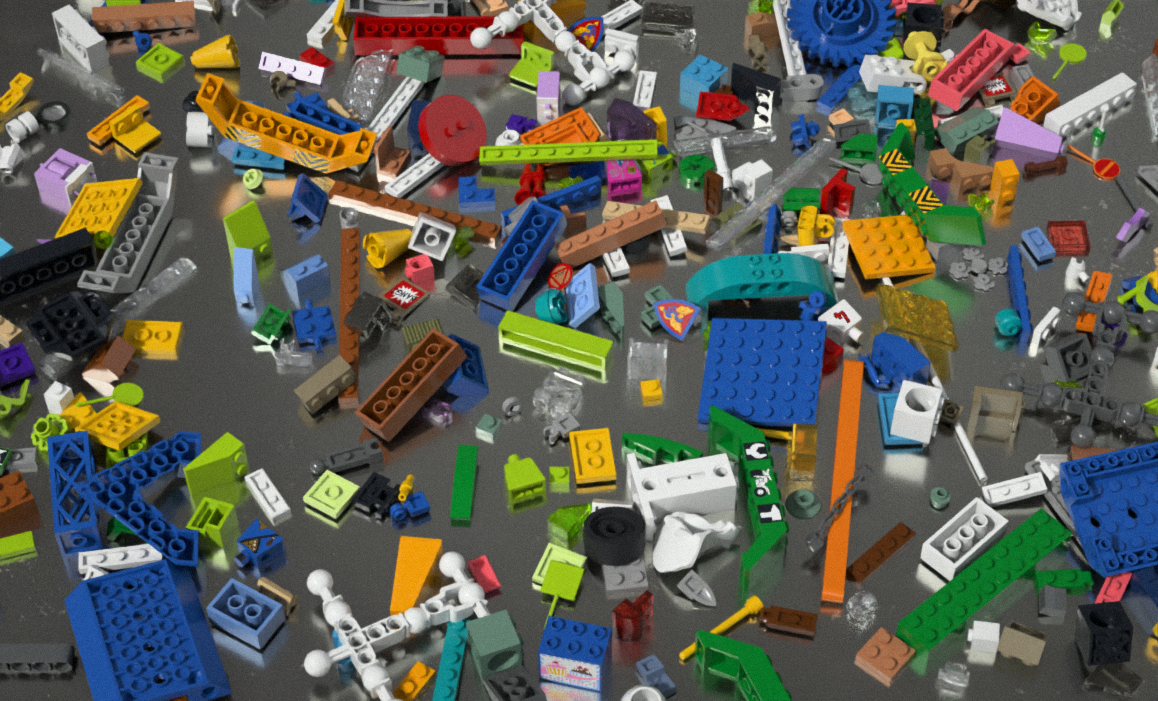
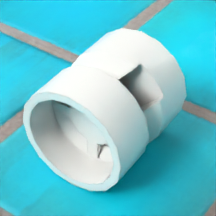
M28 111L18 116V120L13 119L6 123L9 135L17 143L25 140L27 135L31 136L40 130L37 120Z

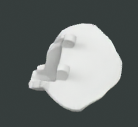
M677 511L667 515L657 528L652 546L654 567L661 573L691 568L696 559L698 560L706 550L719 545L728 549L732 542L741 534L742 527L735 525L731 521L724 523L720 520L716 523H711L697 514Z

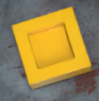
M660 379L640 381L643 401L663 399Z

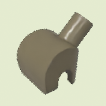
M277 70L272 73L270 84H277L276 90H280L286 86L295 87L296 80L287 79L285 72Z

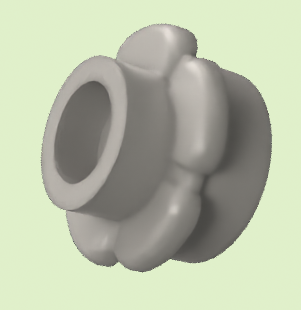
M785 211L780 217L783 225L787 227H792L798 222L797 214L793 211Z

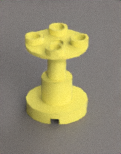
M914 31L908 35L903 50L907 57L916 60L913 65V73L922 75L928 84L948 64L942 54L933 52L937 41L932 32Z

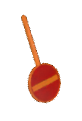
M1067 145L1068 149L1094 164V172L1099 177L1110 180L1120 174V167L1115 161L1106 158L1095 161L1074 147Z

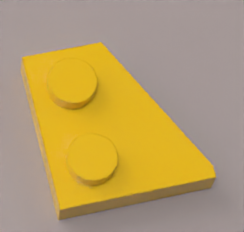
M82 392L78 393L60 413V416L69 422L71 433H75L76 427L96 414L90 404L76 406V403L87 401Z

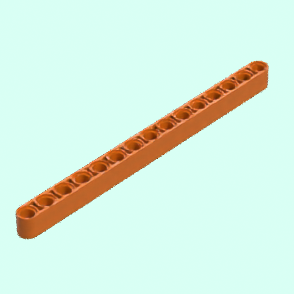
M844 359L830 511L837 498L841 497L845 492L849 481L854 479L864 361ZM851 484L848 489L853 490V485ZM852 495L845 502L842 511L832 520V524L828 529L822 601L843 603ZM838 503L835 508H840L842 504Z

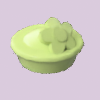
M250 169L243 177V182L248 189L257 188L263 181V174L259 169Z

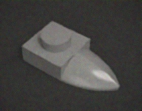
M693 570L678 583L677 587L691 600L695 599L707 606H716L715 596L711 588Z

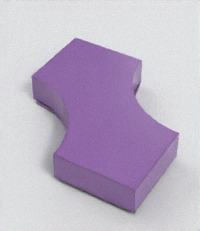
M1139 208L1130 220L1125 221L1116 238L1127 243L1132 234L1142 228L1150 212Z

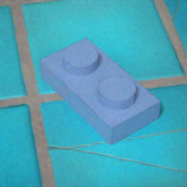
M1039 227L1022 231V239L1038 261L1055 257L1056 250Z

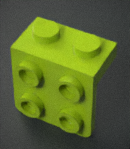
M524 41L521 45L522 58L510 71L509 76L510 78L538 87L539 71H552L555 67L554 52Z

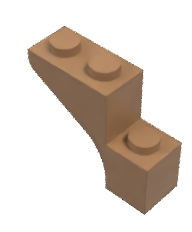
M947 148L933 150L929 153L928 165L934 178L952 175L959 190L991 184L993 167L957 160L948 152Z

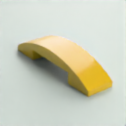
M20 72L9 83L11 88L0 98V121L11 114L26 97L34 82L32 77Z

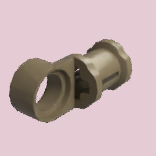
M749 35V49L755 54L754 61L759 65L765 64L769 61L767 45L764 42H760L759 35Z

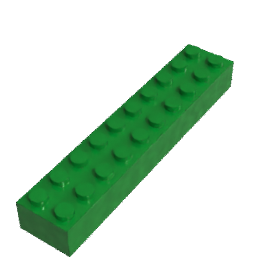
M1042 508L1039 509L899 621L896 637L915 649L916 655L927 664L964 634L968 628H971L974 621H980L1034 576L1035 571H1041L1068 549L1073 533Z

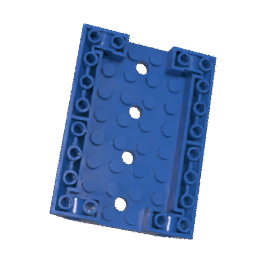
M1158 442L1060 463V492L1090 567L1104 578L1145 569L1150 566H1158ZM1128 510L1134 511L1137 518H1131L1128 515ZM1090 519H1096L1100 526H1093Z
M164 559L83 580L64 600L94 701H166L186 695L188 701H207L232 694L188 567L176 565L172 561ZM127 586H134L133 589H125ZM137 616L145 617L142 620H135ZM148 647L155 648L153 651H145ZM158 679L166 680L164 683L161 684L155 683V681H157Z

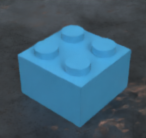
M701 54L680 73V89L698 98L700 92L715 93L716 89L721 88L722 84L726 85L728 83V68Z
M879 85L874 125L896 127V120L911 119L914 88Z

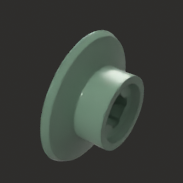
M801 489L792 492L787 497L785 506L793 517L811 519L820 513L822 503L815 493Z

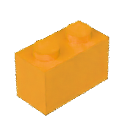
M1012 159L995 162L990 188L997 202L1015 199L1020 173Z

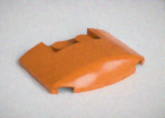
M580 107L520 135L519 138L523 145L595 142L600 137V133L583 108ZM565 162L536 163V165L541 164L545 166H550Z

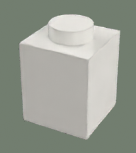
M57 381L44 393L48 409L58 414L74 399L72 389Z
M974 621L972 629L968 628L967 641L971 642L970 650L996 653L999 644L1000 624Z

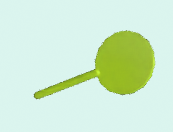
M1074 43L1063 45L1060 48L1059 54L1065 61L1055 73L1053 79L1055 80L1068 62L1078 63L1083 61L1087 55L1086 50Z
M123 383L114 388L112 396L76 403V406L114 400V402L118 401L134 407L142 402L144 397L143 390L136 384Z

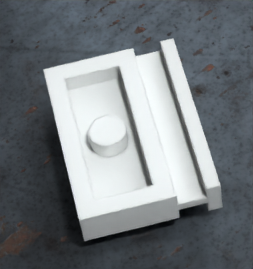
M610 28L606 29L605 51L616 54L620 51H628L635 59L638 57L639 36Z
M1039 454L1035 460L1041 463L1040 467L1050 481H1060L1059 465L1060 463L1068 462L1067 454Z

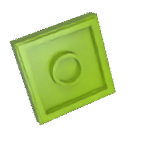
M157 43L136 61V66L163 79L184 61V55Z

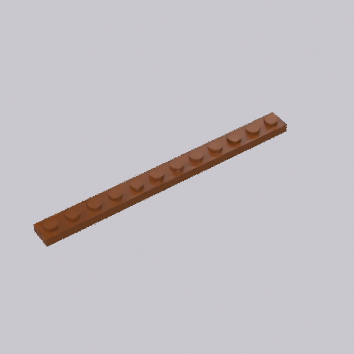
M360 228L341 229L339 355L352 367L358 379L339 393V404L359 403Z

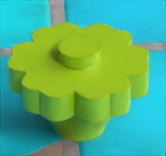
M50 413L46 416V419L39 418L34 424L33 429L35 432L31 434L33 445L38 447L43 453H48L47 437L71 433L70 424L59 414Z

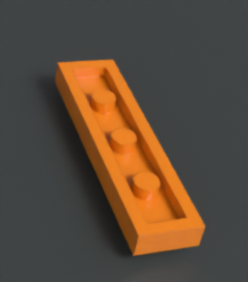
M1094 271L1085 295L1086 301L1097 304L1100 301L1105 303L1113 274ZM1088 312L1079 314L1076 329L1092 332L1097 314Z

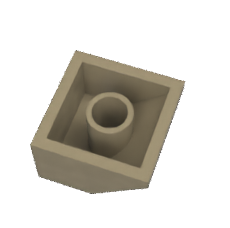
M1009 620L1003 629L997 651H1000L1002 656L1013 659V657L1019 658L1025 665L1034 666L1035 664L1038 666L1049 641L1050 634Z

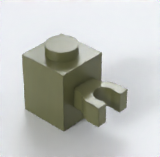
M976 135L966 144L964 160L970 163L983 164L989 158L990 149L995 147L996 141L993 139L991 142H988L987 135L983 137Z

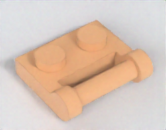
M470 0L479 9L481 16H495L501 12L509 11V6L505 0H483L488 8H485L480 0Z

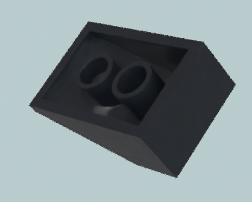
M736 63L732 64L731 86L734 94L755 112L771 117L779 105L781 78Z

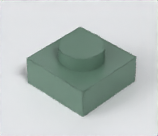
M484 414L475 427L476 432L494 439L502 427V420Z

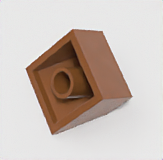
M118 335L96 350L82 375L106 383L119 380L125 373V367L132 362L134 358L132 355L136 349Z

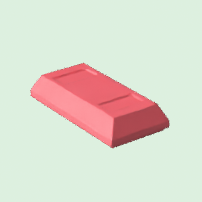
M486 555L467 561V565L476 583L483 587L485 594L502 587Z

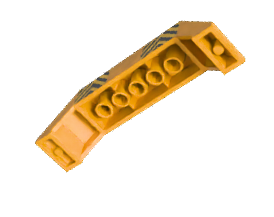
M207 73L195 101L225 138L326 174L367 162L377 137V133L360 128V131L338 135L240 100L225 84V79Z

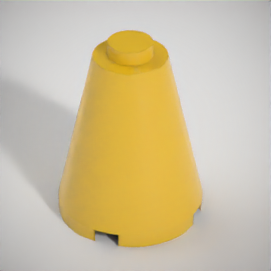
M228 34L194 51L193 56H191L192 65L196 66V68H239L240 58H236L239 52L235 39L231 34Z
M400 229L373 232L365 235L363 248L368 251L369 255L366 257L370 264L375 268H384L410 249L408 246L412 231Z

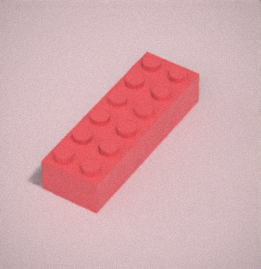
M984 29L932 79L928 96L958 111L1010 59L1014 43Z

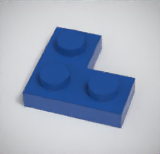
M476 176L459 177V208L495 206V188L477 189Z

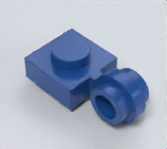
M423 491L407 496L404 505L400 503L394 504L390 508V515L397 521L404 519L406 512H409L411 517L429 512L430 504Z

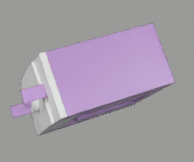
M539 71L537 88L538 127L559 118L560 72Z
M61 148L44 164L41 163V167L34 173L38 189L69 203L78 197L85 184L91 183L97 178L92 162Z

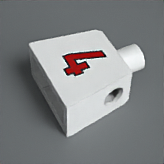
M844 299L818 317V321H827L826 335L839 343H845L850 338L858 343L865 336L861 331V316Z

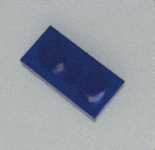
M604 161L568 167L571 184L582 182L597 175L600 179L607 178Z

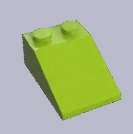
M254 200L223 217L229 252L233 259L235 247L253 249L255 260L273 250L271 237Z
M227 432L183 468L189 493L193 495L235 481L238 477L244 475L249 469L245 445Z

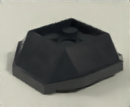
M88 290L87 292L77 291L69 292L37 308L30 320L27 321L26 327L44 353L57 356L65 361H74L107 344L114 317L95 290Z

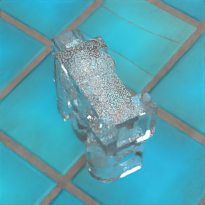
M563 366L557 371L552 369L550 375L544 380L542 387L534 391L533 406L548 412L550 411V415L556 418L566 415L583 395L585 375L578 373L571 377L569 376L570 371ZM537 400L542 401L545 406L540 405Z

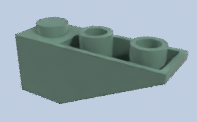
M613 281L598 287L600 310L604 319L610 322L613 331L618 333L621 339H623V293Z

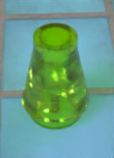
M101 230L94 235L95 248L106 249L111 245L112 237L107 231Z

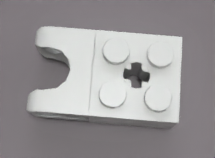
M865 55L859 70L865 87L870 92H878L879 85L914 88V94H920L927 87L925 78L910 70L915 63L912 60ZM913 82L921 83L917 87L913 86Z

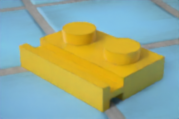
M344 0L338 1L332 21L335 24V32L339 35L341 41L348 39L354 19L353 17H344Z

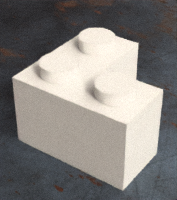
M762 159L753 164L748 162L732 170V185L741 191L746 199L755 204L771 195L773 169Z

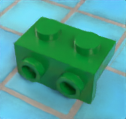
M784 187L783 210L797 212V210H801L805 206H815L820 210L819 189Z
M269 303L251 331V334L270 345L274 339L278 340L282 334L281 326L286 327L291 317L288 315L291 309L288 308L284 312Z

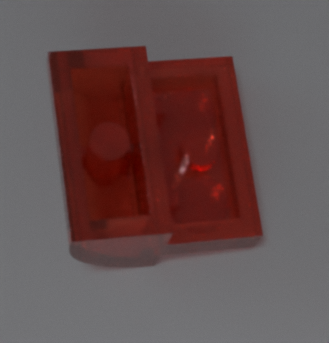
M646 590L633 603L626 598L612 610V635L622 641L633 642L645 636V627L653 620L654 605L651 592Z

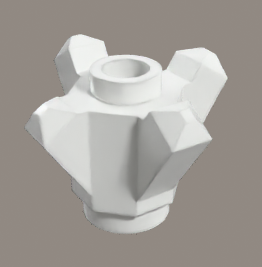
M17 143L12 144L11 147L4 146L3 148L0 145L1 173H13V169L23 159L18 154L20 146Z

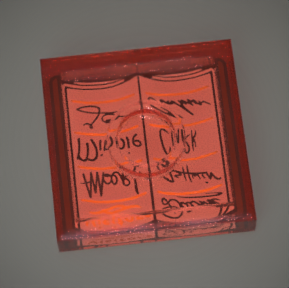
M1085 220L1048 221L1047 227L1051 245L1056 252H1090L1091 246Z

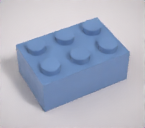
M233 578L228 581L206 607L210 623L260 650L286 619L282 604Z

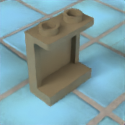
M974 386L968 426L976 427L978 418L1011 422L1012 431H1016L1017 425L1022 423V416L1025 410V401L1022 400L1023 392Z

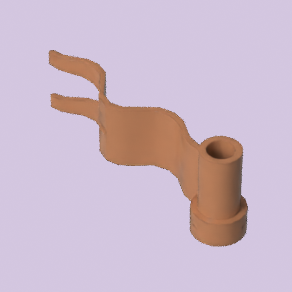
M962 0L958 5L953 3L947 4L941 10V12H944L943 30L947 31L950 29L953 19L959 13L970 14L979 2L988 0H973L967 8L965 7L969 0Z

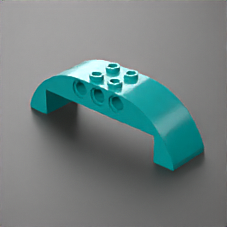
M792 253L740 255L723 258L696 272L685 287L687 301L700 307L702 316L708 315L709 300L811 295L814 291H821L826 297V302L823 306H829L831 309L839 303L834 277L830 270L818 260Z

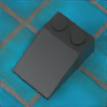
M522 665L482 679L492 701H547L544 691Z

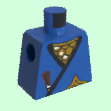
M256 518L237 540L240 554L234 560L240 567L245 566L249 561L256 567H262L286 551L284 539Z

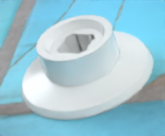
M506 130L498 136L495 146L523 145L519 138L521 134L515 130Z

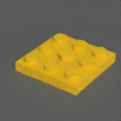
M115 401L76 427L75 432L88 430L91 441L120 451L159 424L160 416Z

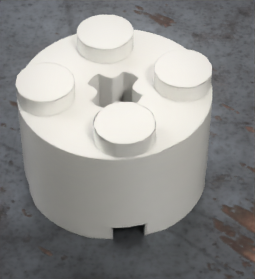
M188 112L186 123L187 146L212 148L213 138L210 136H214V125H211L213 122L205 112Z

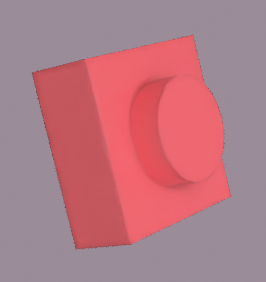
M1018 43L1013 46L1010 59L1018 64L1028 59L1031 52Z

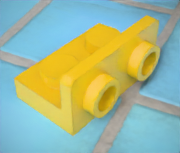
M661 107L644 110L643 117L653 126L651 127L644 122V131L650 137L653 136L654 140L657 139L658 142H662L664 146H667V120Z

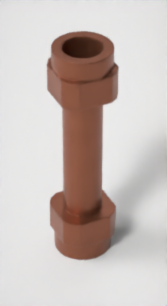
M1058 156L1055 160L1036 164L1033 161L1024 164V172L1031 175L1035 174L1037 170L1053 167L1061 169L1068 166V160L1066 156Z

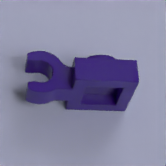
M512 114L505 125L506 130H515L523 134L524 131L529 132L537 128L535 127L537 120H528V117Z

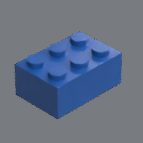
M892 327L874 337L871 362L876 369L884 374L886 379H889L897 386L899 391L903 380L927 385L931 362Z

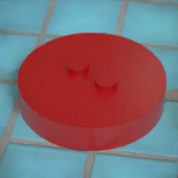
M443 95L426 105L420 114L418 127L421 141L429 154L437 161L448 166H462L480 155V146H485L486 126L479 111L468 100L457 95Z

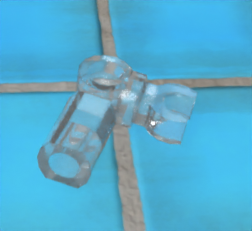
M285 339L280 340V347L275 352V361L279 367H285L290 364L291 366L310 368L312 363L311 354L291 353L295 349L294 340H291L290 344H285Z

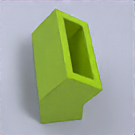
M1120 0L1110 2L1102 15L1101 23L1111 26L1123 9L1124 4Z

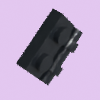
M373 472L352 499V505L369 513L375 507L377 508L375 516L382 518L384 514L389 512L391 504L398 500L401 485L396 484L392 488L390 487L391 479ZM383 494L387 495L384 501L380 500Z

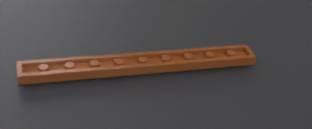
M339 181L335 182L329 192V198L415 222L419 213L423 212L453 224L456 228L455 233L496 243L502 232V226Z

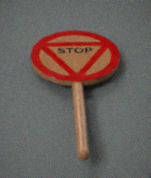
M566 263L555 266L548 276L549 287L561 290L565 295L564 288L573 279L574 271L572 267ZM565 304V313L568 314L567 304Z

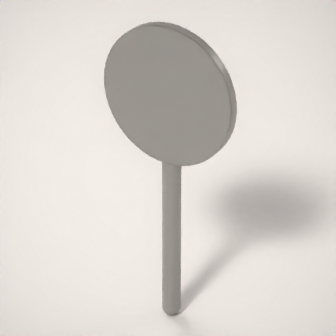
M829 158L830 161L859 171L860 177L866 183L871 185L881 184L883 177L878 170L877 164H866L859 168L838 159Z

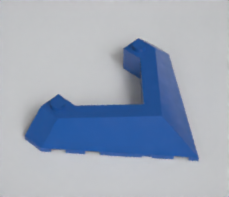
M180 431L173 438L167 441L164 439L152 445L151 449L145 452L141 451L115 464L114 467L107 468L93 475L91 479L75 484L79 491L174 564L197 567L199 530L179 529L173 523L169 524L163 518V514L155 506L149 505L144 498L176 477L185 478L183 468L201 454V433Z

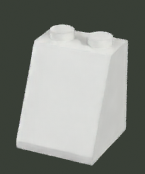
M420 212L414 224L408 248L443 261L455 235L456 228L451 223Z

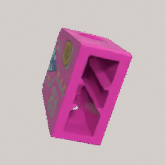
M633 159L610 160L607 162L608 194L642 189V175Z

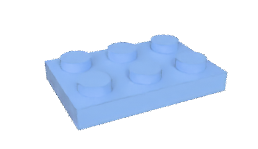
M590 263L573 276L571 283L566 287L569 326L573 328L578 327L600 309L595 266Z

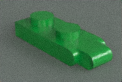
M1080 568L1035 571L1034 574L1038 593L1044 585L1065 588L1066 591L1085 590L1087 586L1094 585L1091 572H1082Z

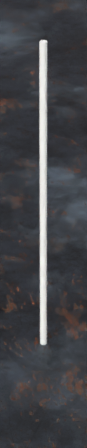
M882 278L915 348L930 361L890 278ZM931 363L929 377L935 388L942 389L941 397L945 398L944 400H949ZM958 419L957 423L953 426L979 480L984 482L988 477Z

